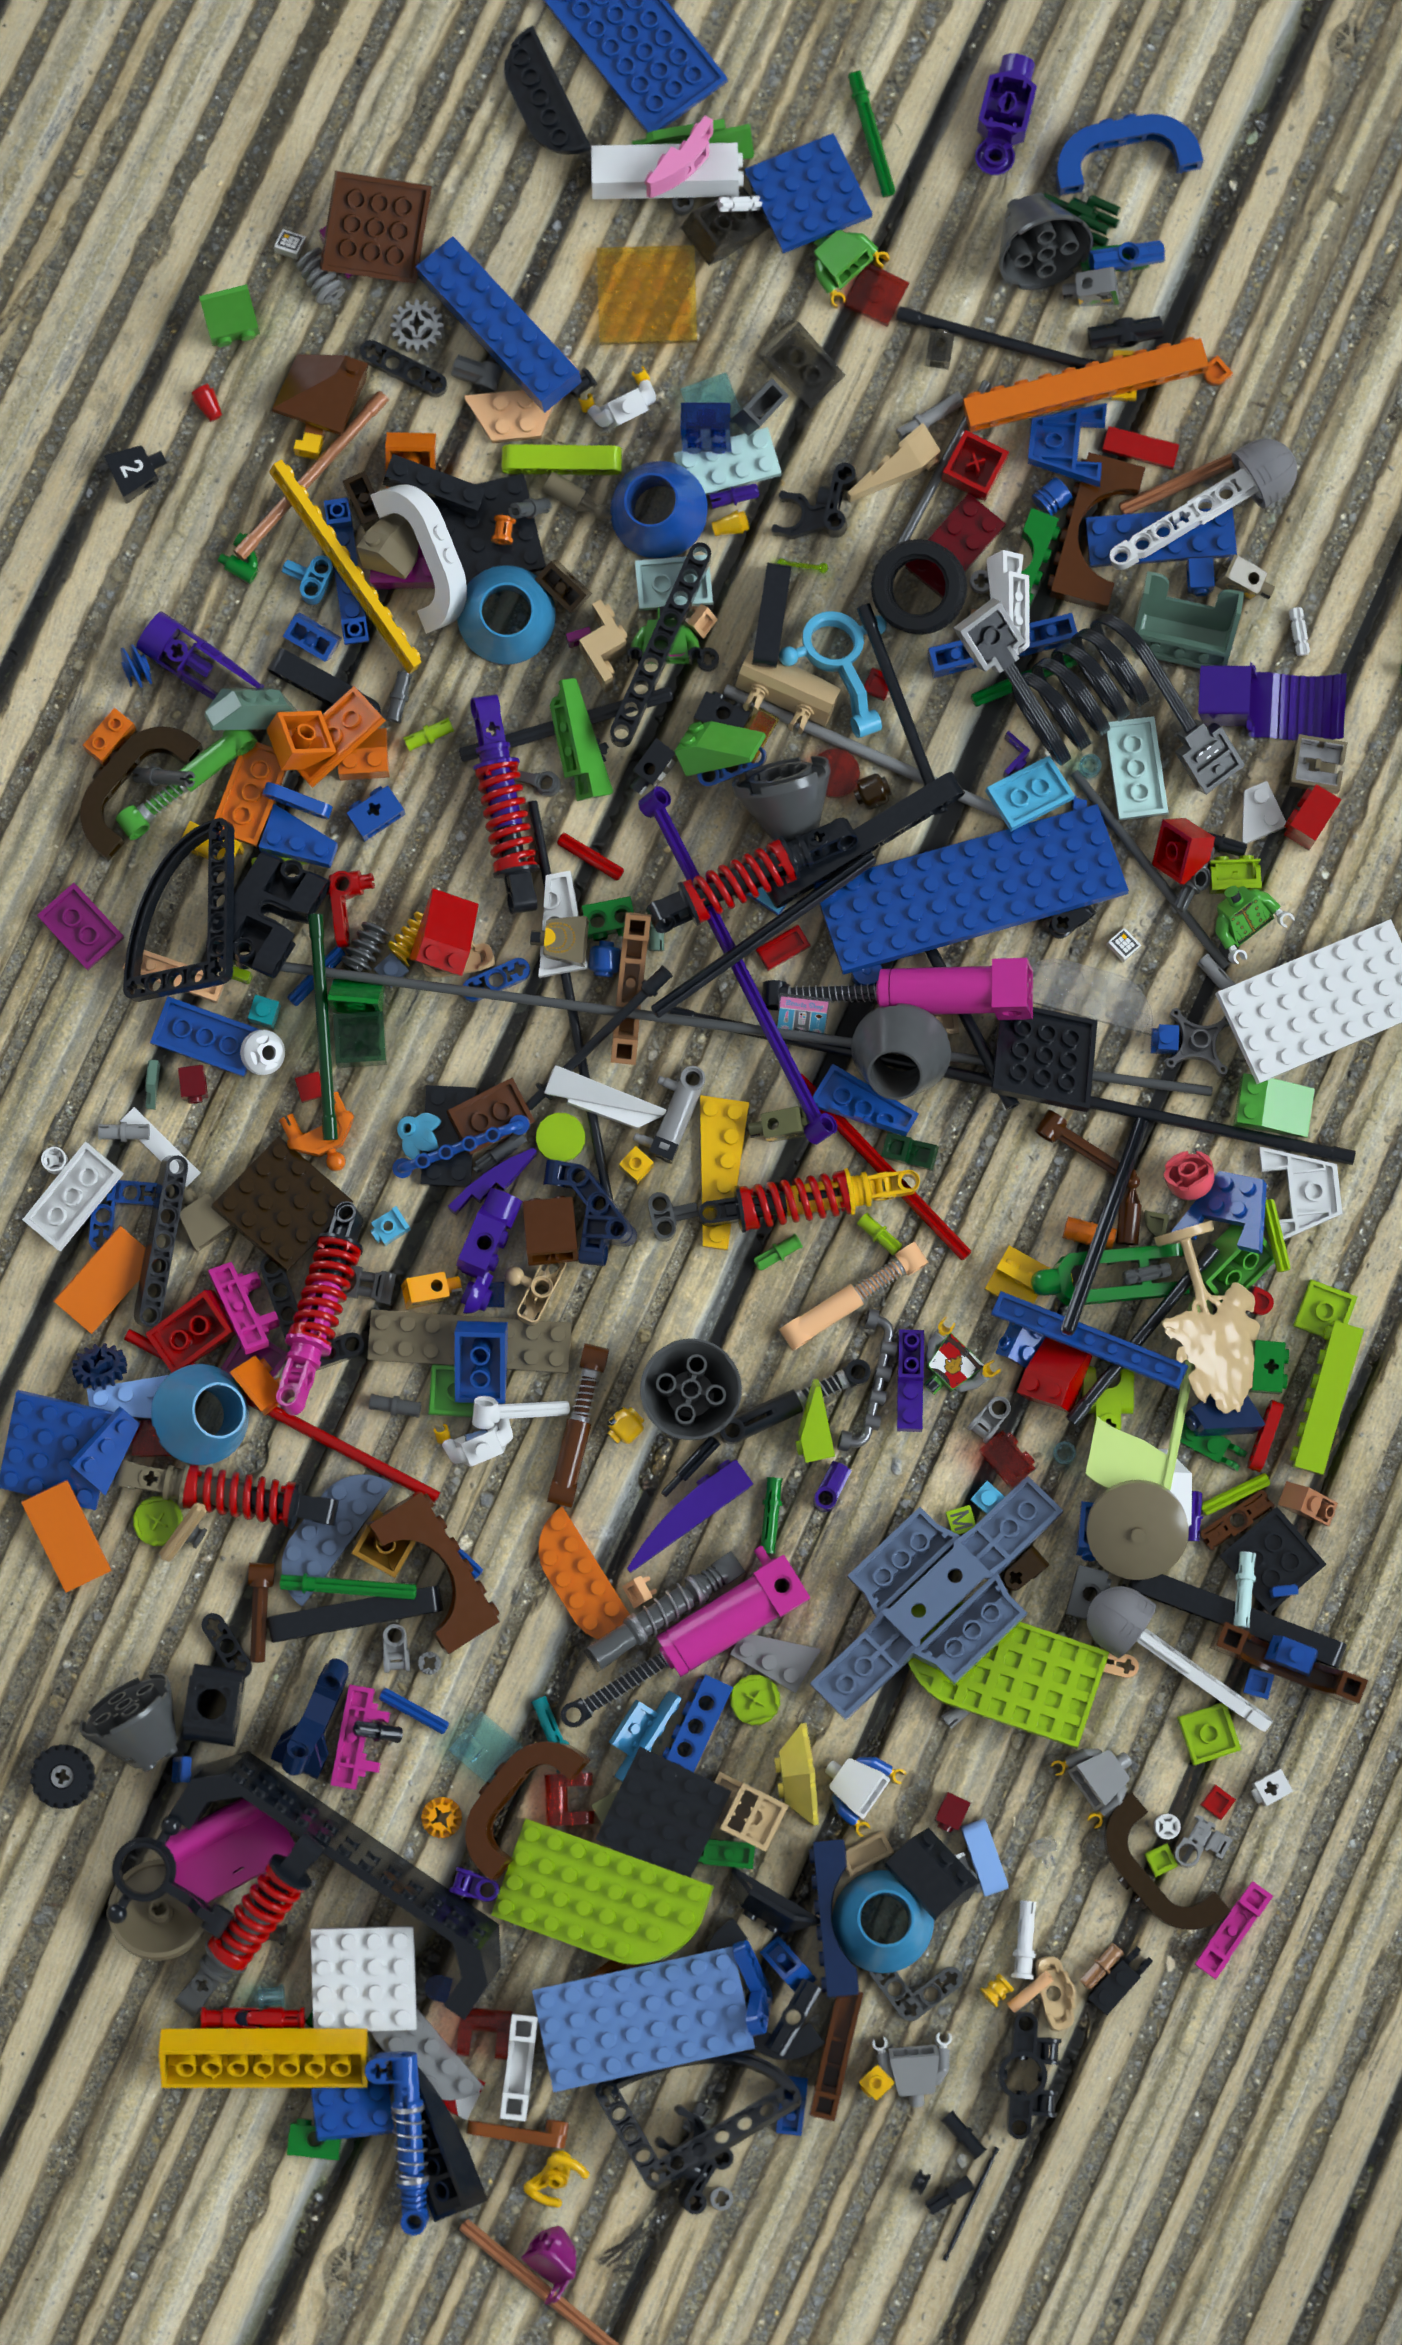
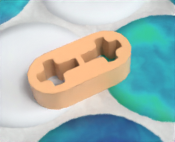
M1109 1653L1108 1659L1113 1660V1665L1106 1664L1103 1672L1122 1678H1130L1137 1674L1139 1664L1136 1658L1131 1655L1124 1654L1122 1657L1116 1658ZM1128 1659L1130 1660V1665L1134 1666V1669L1129 1670L1125 1674L1123 1673L1124 1668L1118 1667L1116 1664L1117 1662L1125 1663Z

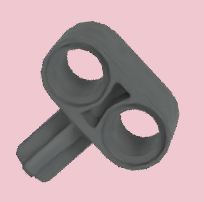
M662 1192L652 1194L648 1201V1210L654 1235L662 1242L670 1241L675 1236L676 1221L695 1218L699 1214L698 1206L695 1202L673 1207L669 1197ZM656 1199H662L667 1205L664 1210L657 1211L653 1208L652 1203ZM662 1223H667L671 1226L672 1231L668 1235H662L657 1230L658 1226Z

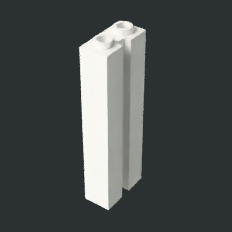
M709 143V157L689 178L673 189L652 198L739 196V186H743V171H738V168H743V154L738 153L737 143ZM681 144L591 146L592 199L649 198L646 194L645 185L648 173L656 169L659 158L662 154H666L671 146L679 150Z

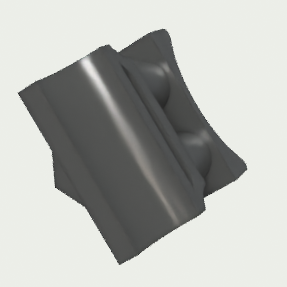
M352 1266L357 1280L354 1288L346 1294L347 1297L358 1299V1296L373 1298L378 1303L391 1305L397 1274L387 1271L379 1273L363 1271V1267ZM361 1281L374 1283L373 1288L360 1286Z

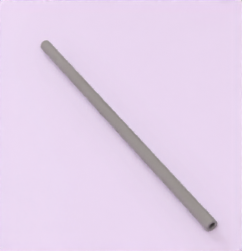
M727 684L723 695L744 704L749 693ZM764 700L758 710L788 725L794 716V713ZM752 703V705L750 706V708L753 709L755 704ZM807 721L803 732L924 785L917 768L814 722ZM798 723L794 728L799 729L800 724ZM964 790L965 794L958 799L962 803L1003 820L991 801Z

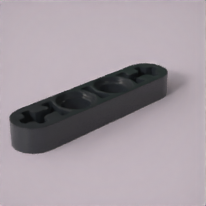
M367 340L361 345V358L368 365L432 397H440L447 391V380L441 373L375 340ZM374 347L376 354L383 355L381 363H378L380 360L376 355L372 354L370 357H367L366 349L371 350ZM391 357H395L400 361L399 366L395 369H390L386 366V361ZM412 368H417L422 374L419 379L412 380L407 375L408 371ZM426 374H429L428 380L435 383L437 380H440L442 388L437 387L433 390L432 384L425 381Z

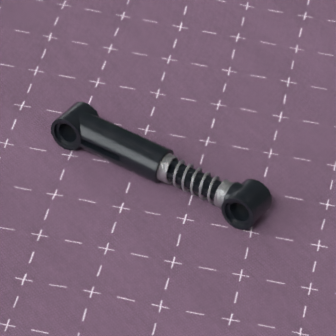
M855 1359L842 1367L841 1371L835 1372L834 1376L829 1375V1378H823V1381H819L823 1397H829V1394H835L837 1390L842 1391V1389L845 1390L848 1387L853 1388L864 1385L870 1377V1366L864 1360ZM859 1366L863 1368L865 1376L861 1379L853 1378L851 1375L853 1367ZM811 1384L808 1388L804 1387L802 1391L799 1389L794 1391L792 1389L734 1416L728 1425H736L740 1433L737 1437L731 1438L727 1436L725 1427L720 1431L722 1440L727 1444H737L748 1437L804 1412L803 1409L807 1402ZM764 1414L767 1415L766 1418H763L746 1427L744 1426L745 1423L755 1418H758Z

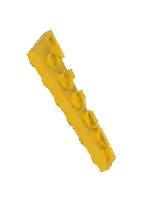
M700 1095L702 1204L707 1201L734 1197V1187L738 1183L749 1102ZM707 1208L703 1211V1216L707 1220H713L716 1218L717 1212L713 1208ZM702 1224L703 1247L728 1251L731 1224L712 1227Z

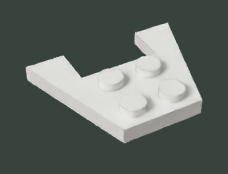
M1259 1147L1261 1172L1286 1170L1291 1219L1279 1220L1284 1240L1343 1214L1337 1164Z

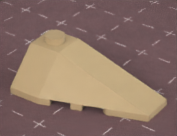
M923 423L898 444L899 447L894 455H886L877 466L879 470L868 472L848 491L847 500L849 502L921 474L926 469L930 471L940 462L938 459L940 458L941 451Z

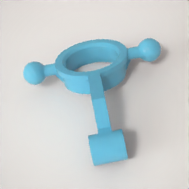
M835 611L822 612L807 622L802 635L803 646L796 649L790 646L782 648L779 652V660L785 666H792L797 662L798 658L805 656L815 667L828 672L838 671L850 695L851 713L853 716L850 718V725L854 735L857 738H861L881 731V718L875 709L868 710L867 692L852 665L862 652L864 635L867 632L863 625L859 626L854 619L846 614ZM875 615L880 634H882L886 630L887 623L881 616ZM830 626L842 629L851 637L853 650L849 655L840 659L826 658L814 649L811 642L812 634L822 627Z

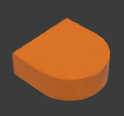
M1218 355L1208 362L1207 373H1203L1204 380L1212 386L1221 385L1233 375V372Z

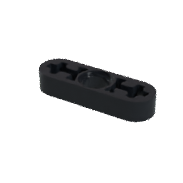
M216 1613L206 1615L201 1623L202 1630L227 1668L235 1669L237 1665L232 1659L228 1663L227 1658L233 1657L240 1651L241 1655L237 1656L241 1663H247L245 1667L247 1678L253 1669L252 1662L222 1616ZM210 1618L214 1621H220L217 1627L221 1633L225 1629L228 1634L220 1636L216 1642L213 1637L218 1636L213 1629H207ZM231 1639L234 1642V1649L231 1653L226 1654L221 1651L220 1643L222 1640Z

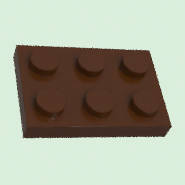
M513 1077L446 1111L461 1141L469 1135L476 1136L485 1133L491 1127H501L509 1124L511 1118L519 1114L526 1116L530 1124L535 1122ZM486 1142L478 1145L475 1150L466 1152L470 1156L495 1142Z

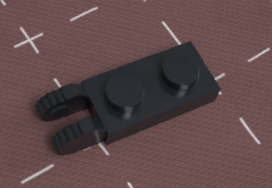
M1138 1946L1124 1960H1120L1087 1997L1105 2015L1112 2011L1141 1978L1140 1975L1153 1962L1150 1957L1144 1959L1136 1971L1128 1966L1140 1954L1141 1949Z

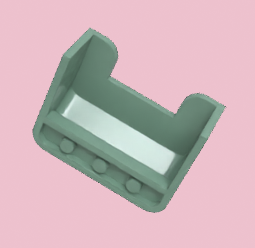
M1147 571L1134 630L1146 642L1156 659L1199 669L1201 665L1227 666L1241 617L1244 592L1232 589L1221 591L1217 596L1215 607L1167 597L1169 589L1168 579L1162 574Z

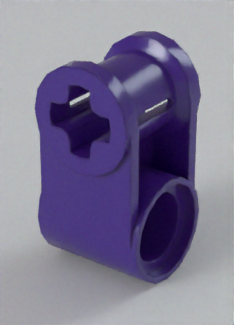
M456 1866L457 1875L453 1887L449 1888L450 1892L487 1902L494 1901L497 1898L500 1887L495 1880H490L487 1877L478 1875L476 1872ZM489 1882L494 1886V1893L491 1897L486 1898L481 1893V1887Z

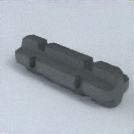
M1169 1263L1127 1270L1123 1272V1280L1125 1284L1129 1285L1136 1282L1154 1280L1159 1277L1164 1278L1170 1276L1172 1270Z

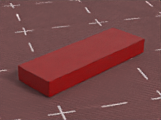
M1108 426L1102 451L1173 470L1180 444Z

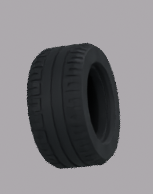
M923 539L903 541L886 551L875 566L871 581L873 602L882 618L898 630L918 635L937 632L952 623L963 608L967 596V578L963 566L950 550L936 542ZM917 559L929 560L935 563L942 571L946 582L945 594L940 604L932 611L921 615L910 614L904 611L896 602L893 593L894 579L898 571L908 562Z

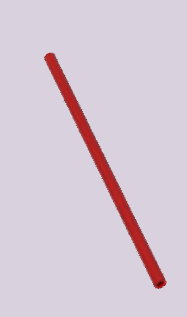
M131 1329L128 1330L124 1337L125 1341L162 1360L147 1337ZM244 1391L248 1405L260 1411V1409L255 1405V1403ZM278 1406L267 1414L273 1419L414 1493L417 1491L422 1492L423 1495L427 1493L433 1503H436L441 1493L303 1419L287 1414L284 1409Z

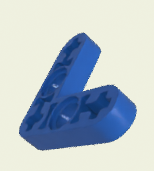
M118 1180L111 1189L112 1193L107 1194L106 1201L107 1203L112 1202L111 1206L99 1204L91 1214L89 1244L95 1251L100 1248L94 1242V1239L99 1238L100 1230L95 1229V1225L102 1228L109 1227V1231L103 1230V1237L108 1239L114 1232L116 1204L153 1207L154 1201L150 1196H144L145 1201H140L142 1197L141 1187H145V1192L152 1193L157 1183ZM128 1186H133L137 1189V1196L132 1200L126 1199L123 1195L125 1188ZM101 1209H107L110 1212L109 1220L104 1223L96 1219V1214Z
M744 1940L733 1944V1954L750 1990L746 2012L747 2029L751 2036L766 2033L772 2005V1992L749 1941Z

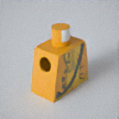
M445 1272L406 1278L401 1285L406 1310L446 1301L450 1297V1293L462 1291L460 1277L446 1278ZM431 1285L436 1286L438 1288V1292L433 1291Z

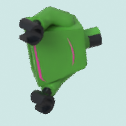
M664 606L657 608L658 620ZM672 618L664 621V624L670 628L678 623ZM648 620L647 626L639 629L632 640L631 648L628 650L627 663L630 662V659H637L639 665L658 620ZM683 625L666 664L692 665V660L695 658L700 659L701 663H703V651L699 646L697 638L688 626ZM658 640L654 646L662 650L668 644L663 640Z

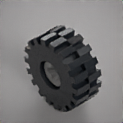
M54 1745L47 1750H43L40 1753L41 1755L34 1760V1766L30 1770V1784L33 1786L34 1794L47 1806L58 1809H69L78 1806L84 1800H87L91 1791L94 1790V1782L96 1780L95 1766L92 1764L89 1755L85 1754L80 1748L70 1745ZM65 1769L67 1770L66 1775L70 1776L68 1781L65 1780L63 1784H60L56 1774L61 1773Z

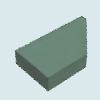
M158 1060L148 1061L146 1075L147 1096L145 1107L156 1110L160 1063Z

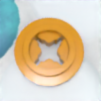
M446 1797L432 1799L425 1805L422 1811L421 1820L423 1827L431 1836L437 1838L452 1836L461 1826L462 1812L456 1802ZM435 1808H438L442 1813L452 1812L446 1818L447 1828L441 1822L432 1824V1821L437 1817Z

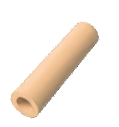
M1047 1971L1043 1972L1007 2003L1009 2008L1014 2013L1021 2009L1054 1981L1051 1974Z

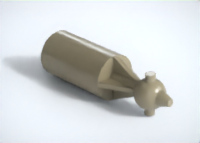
M552 472L547 479L543 492L576 511L594 512V516L600 520L612 519L607 507L604 505L597 506L586 490L555 472Z

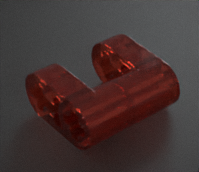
M580 1773L576 1780H569L563 1774L544 1775L546 1826L595 1824L594 1811L569 1812L568 1787L593 1786V1773Z
M474 2007L465 2020L460 2018L456 2055L470 2056L472 2031L497 2033L495 2059L507 2060L512 2011Z

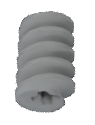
M319 247L306 253L298 261L296 268L302 272L301 276L306 280L307 286L311 288V293L316 296V301L319 304H327L339 299L344 294L345 288L337 289L341 285V281H332L337 275L335 272L327 273L328 271L320 269L322 256L318 257V255L322 252V249Z

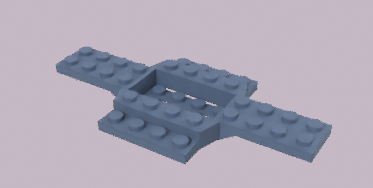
M1029 1476L1024 1478L983 1519L962 1536L938 1525L919 1507L847 1575L848 1579L865 1595L875 1619L852 1644L810 1683V1686L847 1721L912 1657L935 1669L938 1668L955 1685L1027 1616V1612L1008 1594L999 1574L1063 1514V1510ZM957 1569L961 1571L963 1577L960 1582L952 1583L949 1581L948 1573L951 1570ZM983 1579H989L920 1645V1640ZM916 1604H921L926 1608V1614L921 1618H916L911 1613L912 1607Z

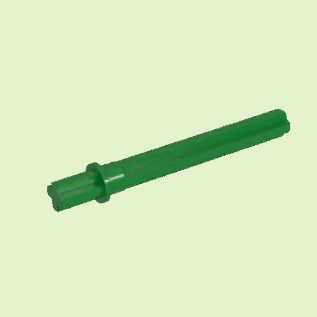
M860 70L850 72L848 79L853 93L851 99L855 101L881 194L883 197H890L894 195L895 187L870 104V91L866 90Z
M304 1573L303 1576L281 1574L280 1589L302 1591L303 1594L306 1591L403 1599H415L417 1594L415 1584L307 1576V1573Z

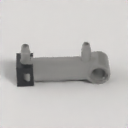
M697 1066L685 1068L681 1073L679 1082L667 1077H658V1084L674 1091L666 1114L654 1139L635 1133L633 1137L634 1141L650 1148L649 1155L670 1164L673 1163L681 1139L705 1085V1074ZM695 1074L699 1077L700 1082L695 1086H691L686 1082L687 1076Z

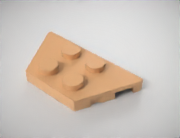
M523 390L465 395V402L475 414L476 419L484 428L492 443L541 439L553 408L552 406L544 413Z

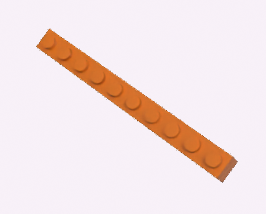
M1188 337L1182 339L1179 344L1171 345L1170 343H1164L1157 346L1155 350L1147 351V349H1141L1133 352L1132 356L1124 358L1123 355L1111 357L1108 362H1090L1085 365V368L1077 370L1075 367H1070L1062 370L1061 374L1053 376L1051 373L1043 374L1037 380L1030 382L1027 379L1019 380L1014 383V386L1006 388L1004 385L991 388L990 392L983 394L980 391L972 392L966 396L967 398H963L962 406L969 431L975 432L1207 373L1209 364L1202 339Z

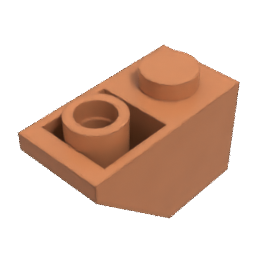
M1286 1481L1278 1502L1279 1506L1325 1526H1330L1338 1504L1309 1487Z

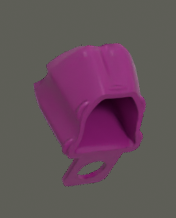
M558 2225L538 2233L529 2243L527 2251L521 2256V2259L530 2268L554 2285L544 2302L546 2305L556 2303L559 2300L568 2282L576 2274L577 2257L575 2246L566 2231ZM558 2288H560V2290L558 2291V2293L552 2298V2296H553V2294L556 2292V2290H557Z

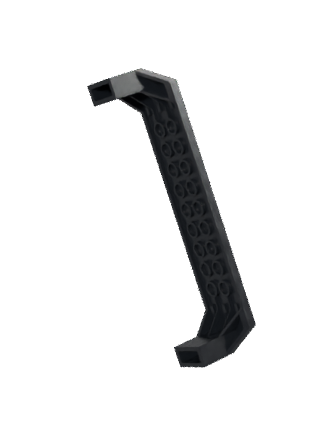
M249 1751L208 1763L191 1779L169 1816L177 1817L181 1824L189 1830L207 1812L213 1801L242 1797L297 1836L301 1837L307 1832L326 1848L323 1854L454 1944L461 1980L443 2006L463 2020L466 2019L501 1968L500 1930L497 1922L455 1893L450 1892L445 1886Z

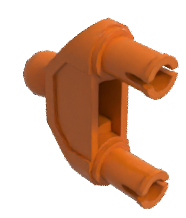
M338 1091L334 1092L338 1130L337 1140H323L322 1126L307 1133H302L293 1113L287 1115L291 1123L290 1126L285 1117L279 1120L289 1139L287 1140L289 1149L319 1158L327 1154L326 1165L330 1170L336 1172L342 1170L346 1164L344 1155L337 1152L336 1149L343 1146L354 1120L353 1113L346 1110Z

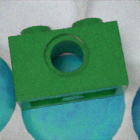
M297 2118L296 2123H290L287 2155L337 2161L340 2159L342 2139L325 2140L319 2146H313L308 2140L309 2134L316 2132L315 2125H312V2120Z

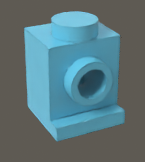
M395 1206L392 1210L371 1222L374 1228L370 1232L377 1243L383 1241L384 1245L387 1246L411 1229L397 1206ZM387 1222L393 1224V1228L390 1231L384 1229V1224Z

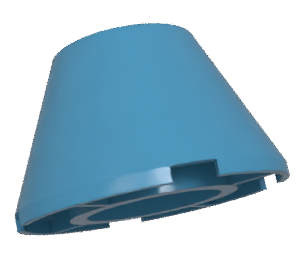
M496 566L479 573L467 584L466 603L457 621L465 643L479 657L502 665L517 664L534 657L548 643L555 626V604L552 595L535 580L537 577L535 574L516 566ZM512 591L518 593L527 601L531 610V617L528 624L521 631L515 634L503 635L494 632L485 623L482 616L483 606L487 599L497 592Z
M193 1364L172 1372L160 1384L152 1402L151 1420L160 1444L170 1455L187 1464L209 1465L226 1459L240 1446L248 1429L249 1407L243 1389L230 1374L212 1365ZM203 1390L215 1395L223 1408V1423L215 1435L204 1431L195 1417V1403Z
M889 1870L867 1872L849 1882L839 1894L832 1913L834 1933L847 1959L859 1968L875 1973H892L913 1964L925 1952L933 1934L934 1919ZM878 1896H887L897 1900L904 1907L908 1916V1928L900 1941L893 1944H879L871 1940L864 1933L860 1922V1915L864 1904L868 1900Z

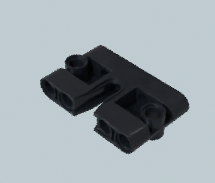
M262 851L234 894L233 961L236 966L241 969H253L274 979L296 946L292 941L295 934L264 914L273 913L284 919L309 924L308 915L316 913L329 891L331 881L311 871L304 870L301 863L296 860L284 861L282 858ZM295 874L297 876L289 877L288 875ZM224 918L218 921L217 930L223 928L225 924ZM221 942L217 946V954L223 951L225 946L224 942ZM242 952H249L247 955H240Z

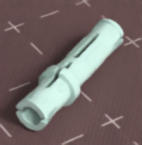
M1244 1551L1239 1553L1238 1574L1235 1576L1237 1594L1233 1625L1247 1630L1250 1629L1253 1583L1256 1582V1576L1254 1575L1256 1554Z

